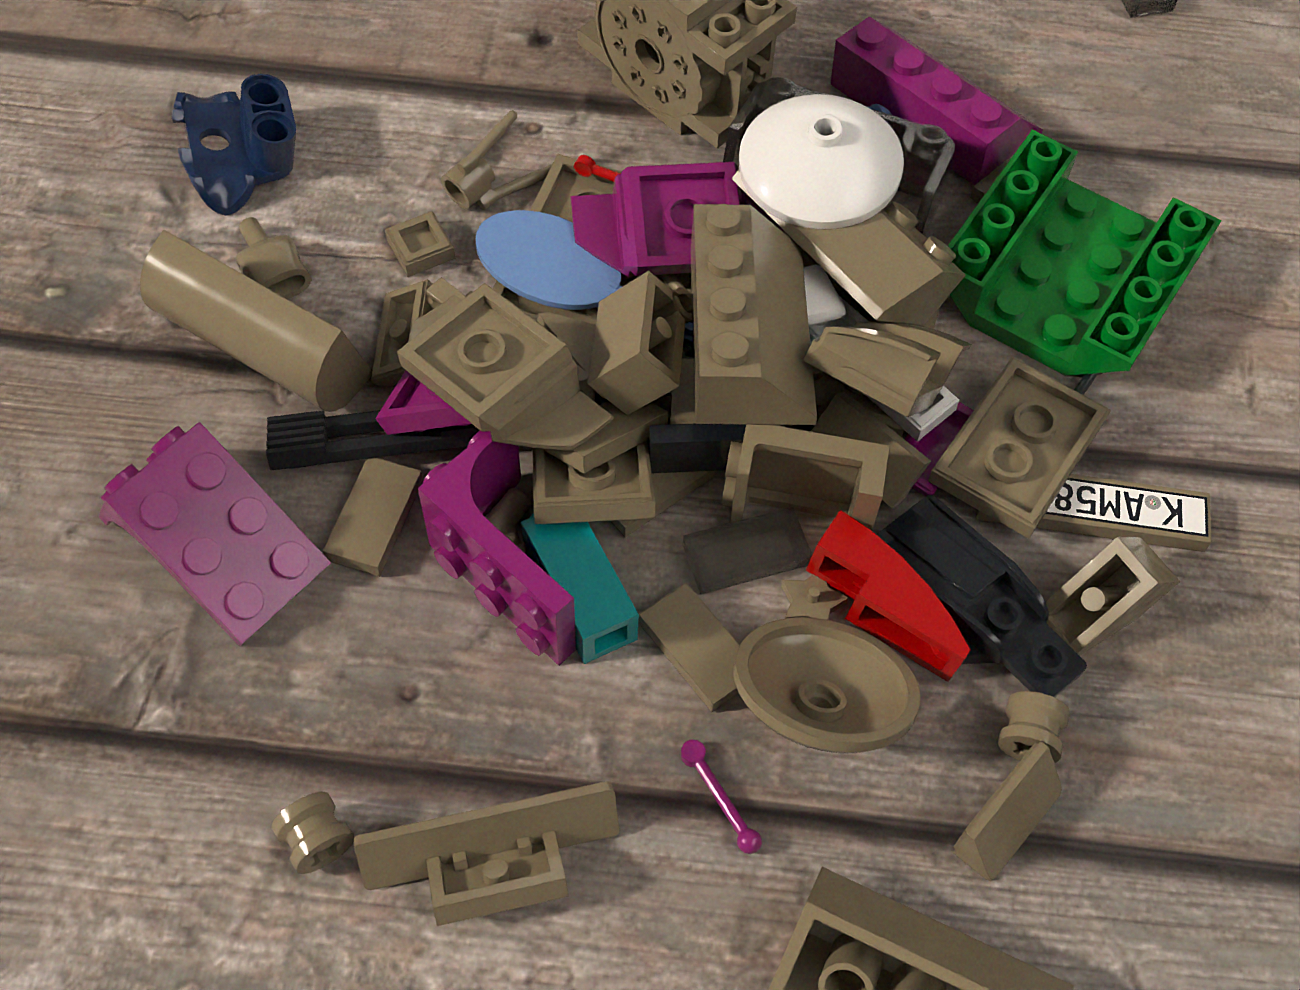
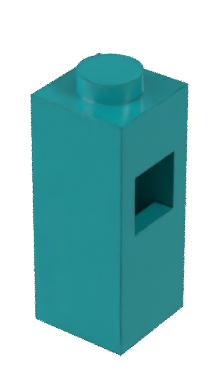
M534 513L529 519L522 521L523 542L525 541L527 547L526 555L574 597L576 650L582 662L586 664L637 641L639 614L589 523L535 524Z

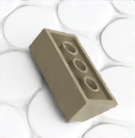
M737 170L732 180L753 200L743 184L740 170ZM894 201L891 204L888 203L879 213L861 223L837 229H812L796 226L780 220L765 211L876 321L925 325L966 275L952 262L956 257L955 253L939 239L933 236H929L927 239L915 228L918 219L908 209Z
M694 204L691 239V283L696 424L816 425L817 413L812 365L803 361L810 347L801 246L751 205Z
M822 867L769 990H1073L1074 985Z

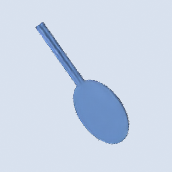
M513 210L501 212L487 218L477 230L476 250L483 266L503 286L528 300L554 308L584 310L598 307L599 301L622 288L620 286L621 272L602 262L575 243L573 222L542 212ZM688 322L685 324L684 343L693 347V324Z

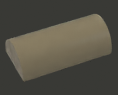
M163 230L153 243L146 256L140 277L141 296L146 306L327 412L336 411L346 406L371 378L372 370L341 329L166 230Z

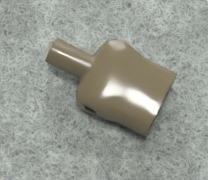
M254 217L246 218L240 223L239 230L249 246L237 253L235 258L243 275L286 299L300 294L309 287L312 281L310 273L302 263L297 248L290 236L284 234L268 238L260 223Z

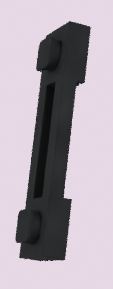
M324 410L267 417L266 455L270 471L467 447L473 436L480 430L473 424L467 426L456 425L428 429L423 432L412 431L328 441V438L384 431L375 419L380 410L325 417Z

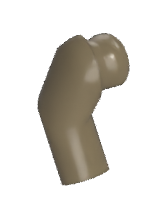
M509 488L486 519L526 554L527 547L525 541L521 543L516 525L532 506V503L523 492L515 488Z

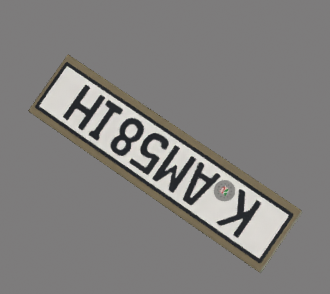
M1071 474L1037 528L1109 539L1141 537L1147 544L1205 552L1211 544L1210 493ZM976 509V520L1000 523Z

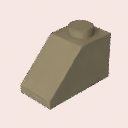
M1117 537L1045 601L1049 611L1047 624L1080 656L1137 620L1180 583V580L1141 537Z

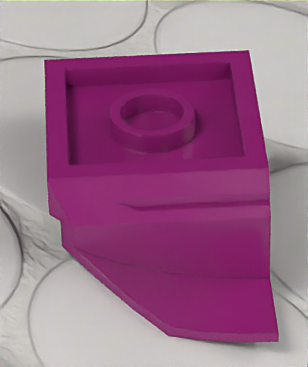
M735 162L628 166L621 174L615 177L612 194L570 196L575 243L627 277H629L630 271L636 276H641L647 271H650L653 275L691 273L694 204L751 205L781 231L784 230L732 180V177L739 170Z

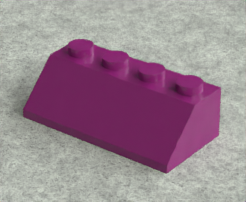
M867 17L835 41L830 84L853 101L866 107L872 104L884 106L891 113L893 129L973 185L980 182L1015 154L1032 129L1042 134L1043 129L897 31L871 17Z

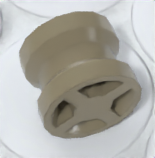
M1022 691L1011 694L1005 709L1010 720L1008 726L1003 727L1000 732L999 748L1006 755L1021 761L1035 742L1038 744L1042 741L1049 747L1054 763H1057L1061 758L1063 750L1059 733L1068 725L1069 707L1055 697L1039 692Z
M315 792L298 799L281 811L271 825L278 840L290 845L292 849L290 861L298 874L311 873L329 865L343 855L354 842L355 837L348 825L339 823L334 816L336 806L328 792Z

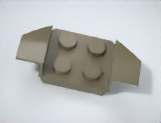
M486 283L482 284L463 300L454 294L438 307L414 320L409 342L397 351L400 364L404 370L418 379L480 431H490L492 441L572 451L614 420L613 415L580 391L577 365L572 359L567 344Z
M856 322L854 327H825L820 338L813 339L803 361L898 413L910 417L931 407L961 352L969 350L972 344L947 333L920 325L890 322Z

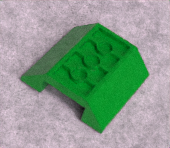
M1032 129L948 245L956 255L952 262L966 274L951 292L950 296L971 327L1064 376L1129 371L1222 220L1174 197L1157 222L1148 219L1068 180L1078 151Z

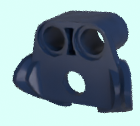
M255 74L245 78L241 84V99L238 98L236 91H227L209 97H198L185 92H177L171 114L173 123H184L189 148H178L179 158L192 185L206 205L213 211L225 216L236 213L249 200L254 186L276 181L290 174L294 162L296 123L288 90L280 79L268 74ZM207 136H220L229 142V146L222 150H211L203 146L201 140Z

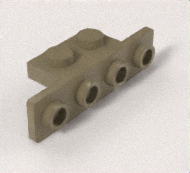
M605 781L357 835L354 838V850L364 887L367 890H374L429 877L432 906L437 926L569 897L559 848L618 835L620 829L615 792L612 783Z

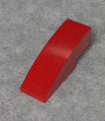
M840 510L818 542L806 571L826 581L827 584L854 600L845 617L846 620L949 682L971 650L954 619L930 586L900 554L873 531Z

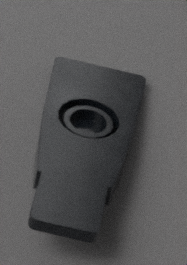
M928 495L876 534L900 554L930 586L954 619L963 637L997 664L1001 662L1029 691L1056 697L1085 671L1087 667L1085 660L1047 624L1049 611L1046 602L1039 590L1018 565L935 496Z

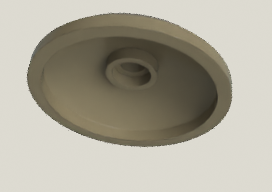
M797 617L766 623L745 637L738 649L734 664L735 684L741 698L749 709L765 725L779 735L797 744L819 751L848 754L867 752L889 746L900 740L911 729L920 707L921 696L918 682L905 661L894 650L877 638L859 629L835 621Z

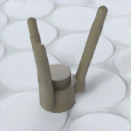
M509 111L467 157L441 177V183L449 197L463 209H469L477 202L483 210H486L498 199L547 177L552 164L492 189L491 183L495 180V174L482 157L517 119L516 111Z

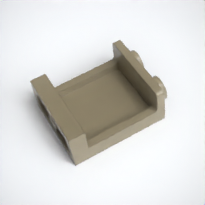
M746 424L743 443L731 441L726 466V480L721 505L732 507L729 527L741 529L745 505L747 503H756L834 518L842 510L872 531L883 498L890 445L776 425Z

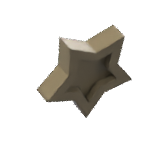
M813 574L805 581L782 579L781 587L790 602L785 619L804 617L828 620L829 614L848 602L847 596L829 588L826 581Z

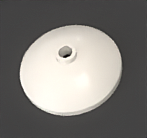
M825 94L790 98L764 110L747 128L742 138L739 152L741 179L753 200L765 211L780 220L812 229L848 227L861 223L879 213L896 194L904 166L900 141L891 126L880 115L853 100Z

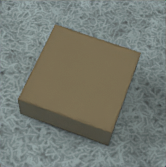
M433 211L385 229L387 242L407 277L455 259L454 246Z

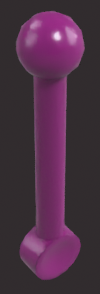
M691 739L686 741L681 748L682 762L689 767H695L738 834L737 845L739 849L746 854L756 853L762 846V838L756 830L747 827L706 763L704 744L698 740Z

